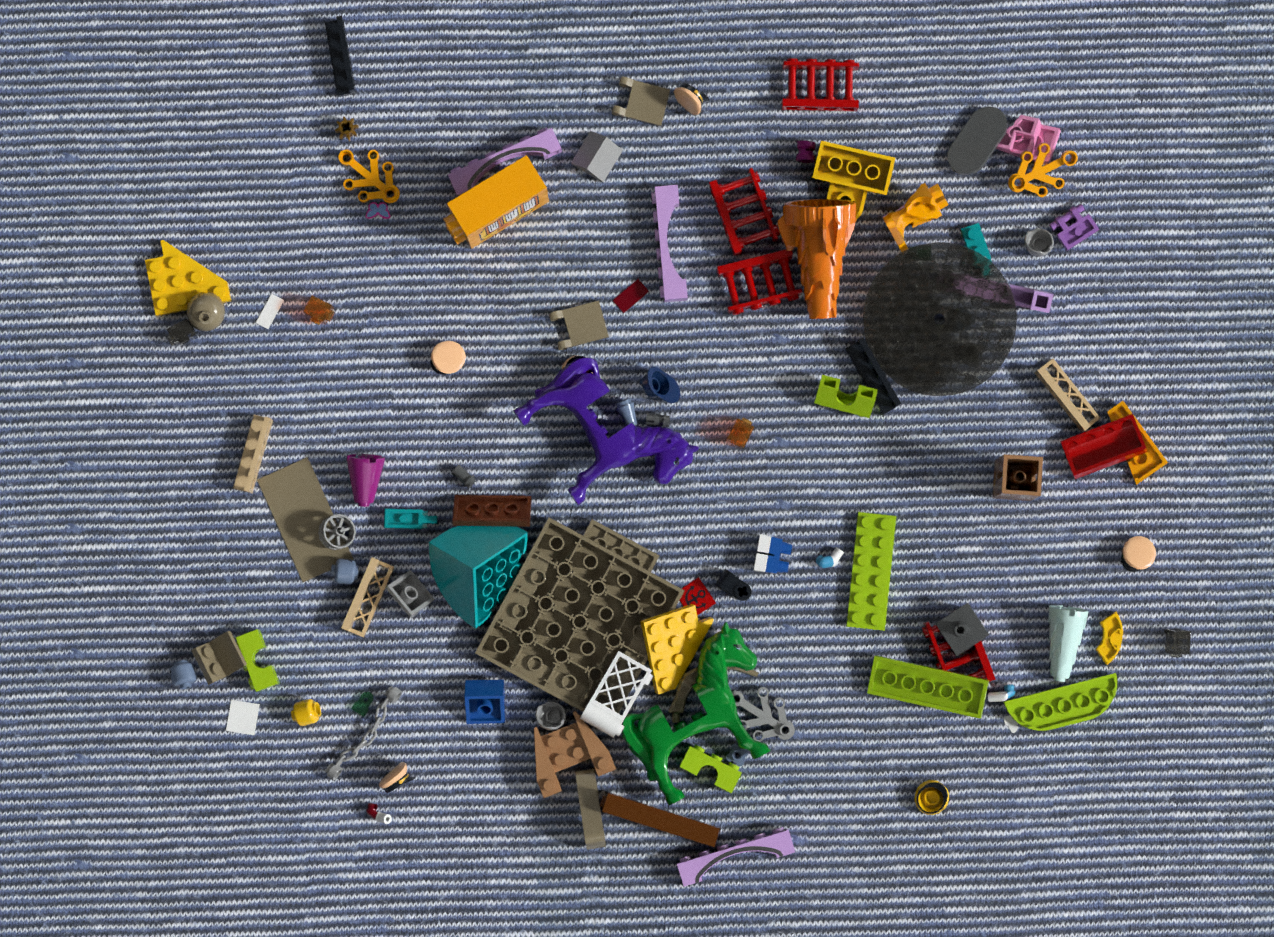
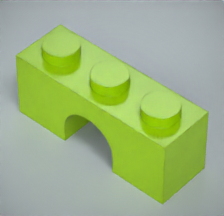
M826 375L821 376L814 401L815 404L870 418L876 400L877 389L859 385L855 393L846 394L839 388L840 379Z
M256 629L236 637V643L247 664L243 668L249 672L250 678L248 682L251 689L259 692L280 684L274 666L270 665L261 668L255 662L256 653L267 648L261 631Z
M696 744L694 747L689 746L679 767L697 776L703 766H713L717 771L714 785L732 794L742 772L738 771L740 767L731 762L728 765L722 763L723 758L713 753L711 756L705 754V749Z

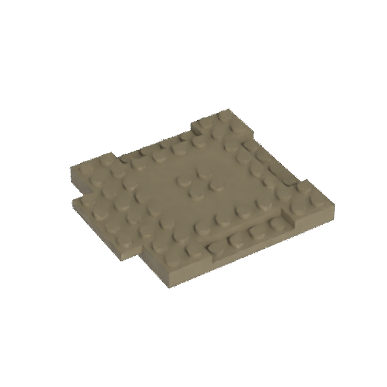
M548 518L475 654L584 712L618 651L645 665L648 656L641 621L674 610L685 590L651 573L660 555L592 519L584 535H581L561 523ZM619 657L616 662L618 671L628 669L627 661ZM640 668L632 670L635 681L642 671ZM630 671L619 674L621 684L632 682ZM617 675L608 676L606 680L608 688L619 685ZM633 684L623 687L625 698L628 697L634 686ZM620 688L609 690L612 701L623 699ZM607 691L599 693L595 699L601 704L610 702ZM624 701L613 704L615 712H620Z

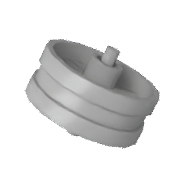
M337 514L329 516L322 521L318 534L320 541L325 547L331 550H340L353 542L356 530L350 518ZM334 518L339 519L337 526L333 521ZM328 521L332 529L326 528V524L328 523ZM343 522L346 524L347 528L342 527ZM345 531L349 532L348 537L344 535ZM326 532H329V538L326 537ZM340 537L346 541L342 546H340ZM333 538H335L336 545L330 542Z

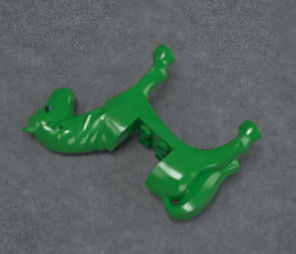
M727 622L723 624L721 631L709 637L701 648L697 668L698 676L696 677V683L692 685L706 713L703 714L700 711L691 716V721L685 723L683 720L675 724V729L672 730L657 704L644 713L626 715L622 722V725L625 727L621 734L626 744L646 767L648 780L658 782L659 789L664 794L668 806L685 797L682 790L673 786L667 770L670 753L684 739L715 728H727L735 736L738 747L750 751L753 760L770 751L766 743L755 741L750 737L737 715L735 699L728 684L727 667H737L745 671L753 670L757 664V657L745 645L739 630L729 628ZM636 720H639L636 727L634 722Z

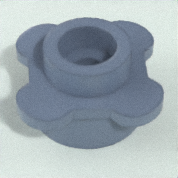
M737 744L731 745L730 753L726 755V759L729 762H735L737 766H742L749 751L739 748Z

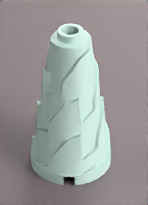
M1063 605L1049 606L1050 673L1055 681L1065 682V679L1070 677L1078 645L1081 643L1083 629L1086 626L1088 610L1071 606L1063 607Z

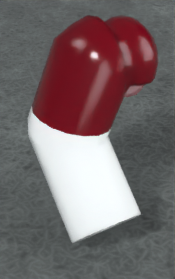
M368 803L367 815L381 823L389 824L391 822L389 814L377 811V804Z

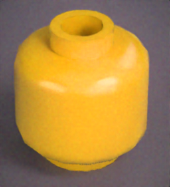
M312 699L296 702L291 711L292 720L296 721L300 726L316 723L321 716L319 703Z

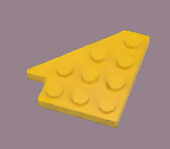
M160 240L163 256L145 260L156 316L186 311L191 298L198 293H213L220 297L223 303L231 301L227 281L164 240Z
M693 604L641 621L649 666L653 675L654 690L658 695L676 689L713 623V618L711 617L698 621L696 607Z

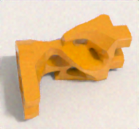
M924 183L896 212L888 213L882 217L902 254L909 251L904 241L905 227L911 223L912 228L939 218L942 216L940 210L948 206V203L938 183L930 188Z

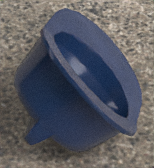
M656 366L649 368L647 374L639 381L645 394L651 398L659 397L668 403H675L680 398V388L676 380Z

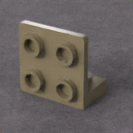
M227 631L212 641L191 650L208 685L229 676L247 665L231 631Z

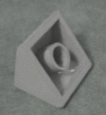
M590 131L571 164L604 183L623 150L606 136Z
M411 570L386 587L410 618L416 616L435 600Z

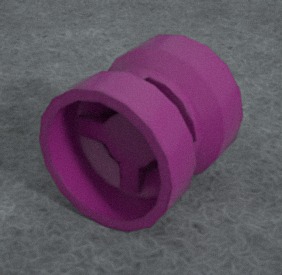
M805 140L797 141L798 154H796V161L800 163H814L815 155L813 151L816 148V143Z

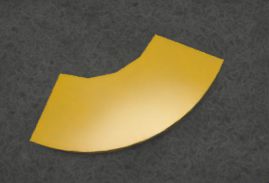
M1116 611L1099 622L1102 627L1103 637L1095 650L1106 665L1116 657L1122 643L1123 627Z

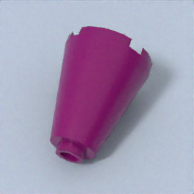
M356 454L347 455L346 461L354 502L358 503V506L369 507L370 503H374L385 457L374 454H362L356 458Z

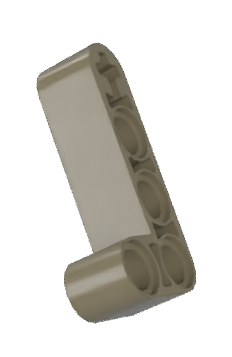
M595 770L576 771L575 775L586 848L589 850L606 847Z

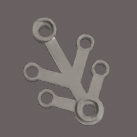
M761 687L757 691L763 711L746 701L741 692H732L733 696L738 695L740 697V701L736 703V706H741L758 717L747 721L740 720L745 722V730L765 724L774 727V729L763 732L756 730L753 733L755 741L761 742L765 738L774 736L788 740L794 735L795 728L791 722L787 721L784 709L785 700L783 698H776L773 702L774 707L778 711L779 721H777L771 714L768 700L769 691L767 688ZM761 689L766 690V696H760L759 692ZM777 700H782L783 705L781 707L776 706ZM784 726L789 728V732L787 734L782 733V728ZM757 732H760L762 734V738L760 740H757L755 738V734Z

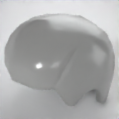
M1037 227L1026 233L1024 244L1026 250L1031 255L1040 257L1052 250L1054 240L1051 233Z
M547 701L537 707L535 717L537 723L543 729L556 730L565 723L566 713L564 707L558 702Z

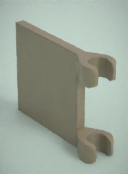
M622 76L619 85L631 88L627 108L615 105L612 109V114L661 126L670 89Z
M599 301L554 311L549 315L551 321L562 318L565 320L570 339L558 342L557 346L560 351L609 338Z

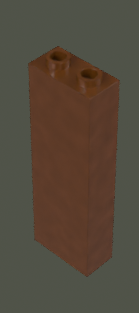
M611 792L603 795L600 807H603L602 812L715 847L720 831L718 826Z

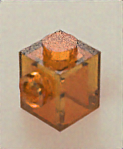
M313 295L303 311L305 315L310 317L309 320L317 325H320V323L326 325L327 321L330 322L335 314L333 311L334 307L331 304Z
M743 417L741 420L737 418L726 441L744 449L754 429L752 422Z

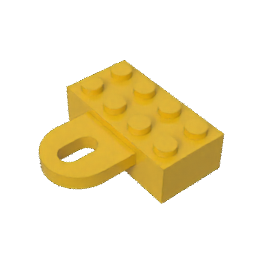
M820 141L812 178L830 182L826 199H841L843 196H848L851 201H855L857 220L863 212L867 191L887 195L896 158Z

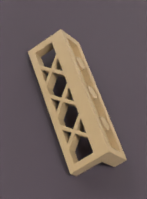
M1051 359L1035 372L1081 432L1087 430L1100 419V416L1054 359ZM1051 364L1057 370L1056 378L1052 377L1046 370ZM1058 381H1064L1069 385L1068 393L1060 388ZM1070 396H1076L1080 399V408L1072 403ZM1082 411H1089L1094 419L1088 423L1083 417Z
M258 415L253 416L233 486L234 489L253 494L273 423L271 418Z
M373 557L371 558L342 624V629L364 638L394 570V566ZM379 565L389 569L387 575L378 579L376 574ZM378 583L380 591L377 595L371 597L368 591L369 586ZM370 600L372 605L371 612L363 614L361 605L363 602ZM360 618L364 622L362 632L352 629L354 621Z

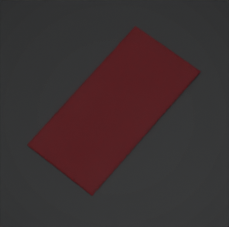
M637 279L613 301L625 313L644 297L649 290Z

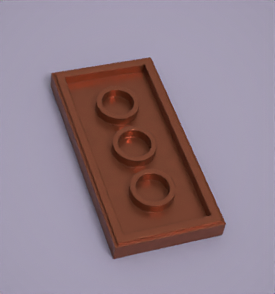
M455 495L453 526L530 527L531 496Z

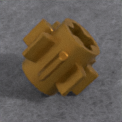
M344 116L343 121L336 122L339 128H336L335 132H341L339 136L341 140L346 137L350 141V137L353 135L357 137L355 129H358L359 126L353 125V118L349 121ZM344 126H345V127H348V126H349L351 130H350V131L346 130V131L344 132L343 127H344Z

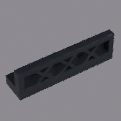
M342 15L336 16L337 20L325 22L337 96L343 97L357 93Z
M864 337L845 348L866 387L877 389L875 403L882 415L900 406L899 398Z

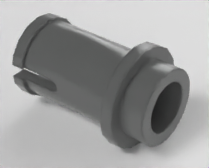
M647 413L646 425L662 426L663 428L669 427L670 416H667L666 413L664 415Z
M460 464L451 473L464 484V487L470 488L476 482L475 476H471Z

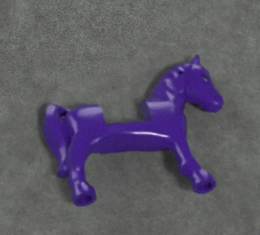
M586 357L575 359L560 370L547 386L535 389V398L529 399L523 406L513 410L516 417L525 426L530 422L533 413L543 407L558 405L571 411L586 432L596 457L595 462L590 468L577 475L575 486L568 489L569 494L578 506L585 501L586 489L597 477L611 468L627 465L640 457L654 456V481L659 484L669 483L678 470L692 463L693 452L699 450V447L689 445L679 432L673 431L668 427L635 426L633 423L607 438V430L603 425H598L596 414L592 409L588 410L587 406L610 390L600 378L597 361ZM591 370L593 374L586 373V371Z

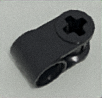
M724 569L714 584L727 594H731L741 601L748 600L752 594L748 584ZM746 587L748 595L740 597L738 589Z

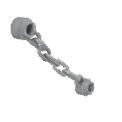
M393 686L388 688L385 693L387 698L382 704L377 706L376 721L372 729L366 732L358 746L343 751L336 764L331 763L327 767L325 772L331 780L334 781L341 774L343 768L340 765L342 762L355 758L363 746H369L377 736L376 730L379 724L385 720L386 705L389 702L394 704L402 694L400 689ZM379 709H384L382 719L378 717ZM368 734H374V736L367 743V740H365V738L368 736ZM352 751L354 755L346 758L344 754Z

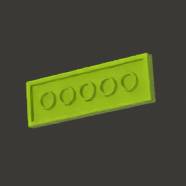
M858 512L846 627L885 631L896 516Z
M875 655L867 693L981 719L989 680Z

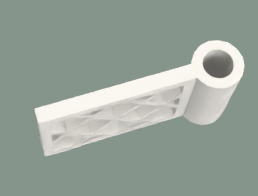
M618 651L580 719L613 738L615 735L619 736L625 727L622 725V722L644 684L648 686L653 678V675L650 674L652 670ZM619 657L627 661L628 669L618 671L616 662ZM638 668L646 672L644 678L635 681L632 670ZM630 671L632 682L621 684L619 674ZM617 675L619 685L608 688L606 681L608 676ZM633 684L635 689L634 695L625 698L623 687ZM620 688L623 699L612 701L609 690ZM607 691L610 702L601 704L595 700L599 693ZM624 701L626 709L622 715L615 712L614 703Z

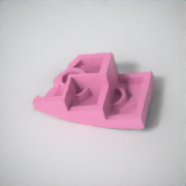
M1020 115L1014 125L1007 129L1005 136L996 149L1020 157L1022 152L1029 151L1033 154L1032 161L1035 162L1039 153L1037 150L1038 145L1046 143L1050 146V152L1046 154L1043 162L1046 165L1051 162L1061 131L1060 128L1042 125L1038 118ZM1045 145L1041 147L1042 152L1046 151ZM1025 154L1024 159L1028 160L1029 154Z

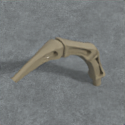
M698 667L685 673L684 677L679 681L675 697L668 710L669 713H672L673 723L680 722V713L684 712L687 697L693 688L692 685L696 683ZM727 667V670L739 671L757 677L759 674L755 670L745 671L737 667Z

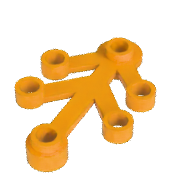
M1040 143L1037 147L1039 153L1032 171L1025 174L1028 164L1033 160V154L1029 151H1024L1020 155L1022 161L1017 173L1010 176L1008 186L1014 192H1021L1025 189L1039 197H1045L1048 193L1045 186H1035L1028 182L1037 179L1051 184L1056 189L1063 188L1065 182L1062 178H1054L1046 175V173L1064 164L1073 166L1078 160L1077 154L1074 151L1066 150L1060 158L1042 166L1046 154L1050 152V146L1046 143ZM1045 145L1046 151L1042 152L1041 147ZM1025 154H1029L1028 160L1024 159ZM1069 154L1071 158L1069 161H1066L1065 157ZM1016 179L1020 180L1018 186H1015L1014 184ZM1057 180L1061 181L1060 186H1056ZM1043 188L1044 193L1040 195L1039 189Z
M345 149L339 153L338 158L342 165L351 166L365 178L359 180L346 179L343 182V186L347 191L375 186L380 190L369 193L367 191H360L358 193L360 202L366 203L373 199H383L386 203H395L399 199L400 191L393 185L392 172L394 171V166L391 162H385L382 165L386 185L379 180V153L376 150L368 152L371 173L354 160V155L350 150ZM372 153L377 154V157L375 159L370 158V155ZM346 155L350 156V160L347 162L343 160ZM386 165H391L390 171L385 170ZM347 182L353 183L351 188L346 187ZM393 191L394 195L393 197H388L387 193ZM362 194H367V198L365 200H362L360 198Z

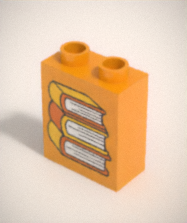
M526 155L448 202L450 215L443 218L445 226L457 245L466 240L472 249L548 203L547 187Z

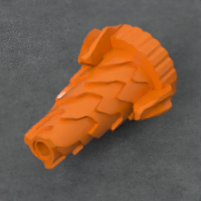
M808 199L789 201L783 206V216L778 220V227L786 250L791 251L797 247L798 265H801V284L804 286L809 319L837 317L839 275H842V257L845 256V248L856 223L855 201Z

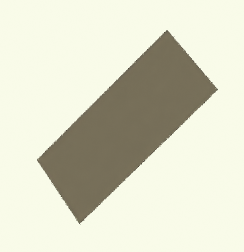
M308 457L257 480L302 582L330 571L331 565H335L337 559L354 560L348 546L340 550H331L325 547L319 539L318 530L320 524L324 519L332 516L333 512ZM334 518L333 521H334L335 525L337 526L338 523H337L336 519ZM328 521V523L326 524V528L332 529ZM326 532L327 538L330 537L329 532ZM340 537V546H342L346 541ZM333 538L330 542L336 545L335 538Z

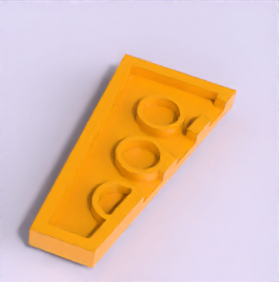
M1121 401L1107 411L1111 422L1133 414L1124 401ZM1134 416L1147 448L1146 453L1127 460L1137 485L1168 462Z

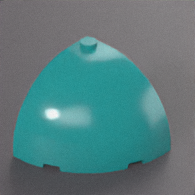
M456 526L429 542L431 570L440 592L456 614L475 629L493 614L491 610L497 603L501 605L521 569L522 564L519 562L522 554L526 552L528 533L516 526Z

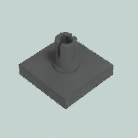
M966 603L936 623V626L956 656L990 635L969 603Z

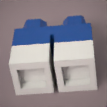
M760 534L753 571L777 574V572L787 573L789 562L779 561L780 553L791 555L792 544L782 542L783 539Z

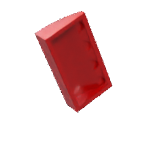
M1133 414L1060 441L1075 479L1147 452Z

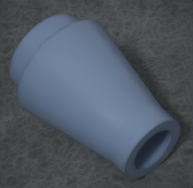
M630 398L617 402L616 410L626 426L630 423L637 425L634 402H631Z

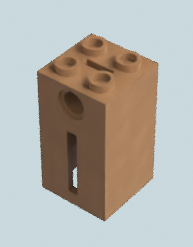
M1004 454L996 459L994 463L992 499L1032 501L1040 497L1043 457Z

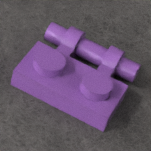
M1082 204L1068 209L1069 212L1062 216H1057L1049 224L1052 230L1058 227L1062 230L1056 236L1066 251L1099 231V228L1089 214L1083 218L1080 215L1085 210ZM1074 218L1076 222L1068 227L1066 222Z

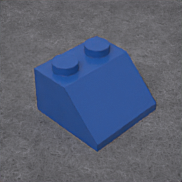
M504 679L465 680L467 724L505 723Z

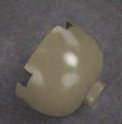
M198 293L188 303V320L194 328L200 331L214 330L224 320V303L220 297L213 293Z

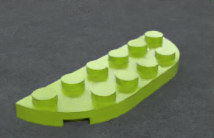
M1113 673L1004 701L1003 703L1009 715L1021 726L1036 731L1052 730L1091 720L1104 713L1116 695L1117 675Z

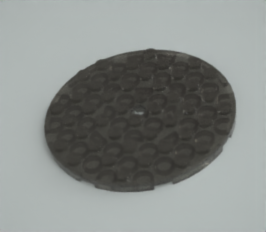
M926 243L898 254L877 274L869 288L864 303V335L866 343L881 369L897 384L923 395H956L969 391L985 382L1006 360L1016 335V303L1005 276L984 255L955 243ZM937 314H942L945 317V322L942 325L936 324L934 320Z

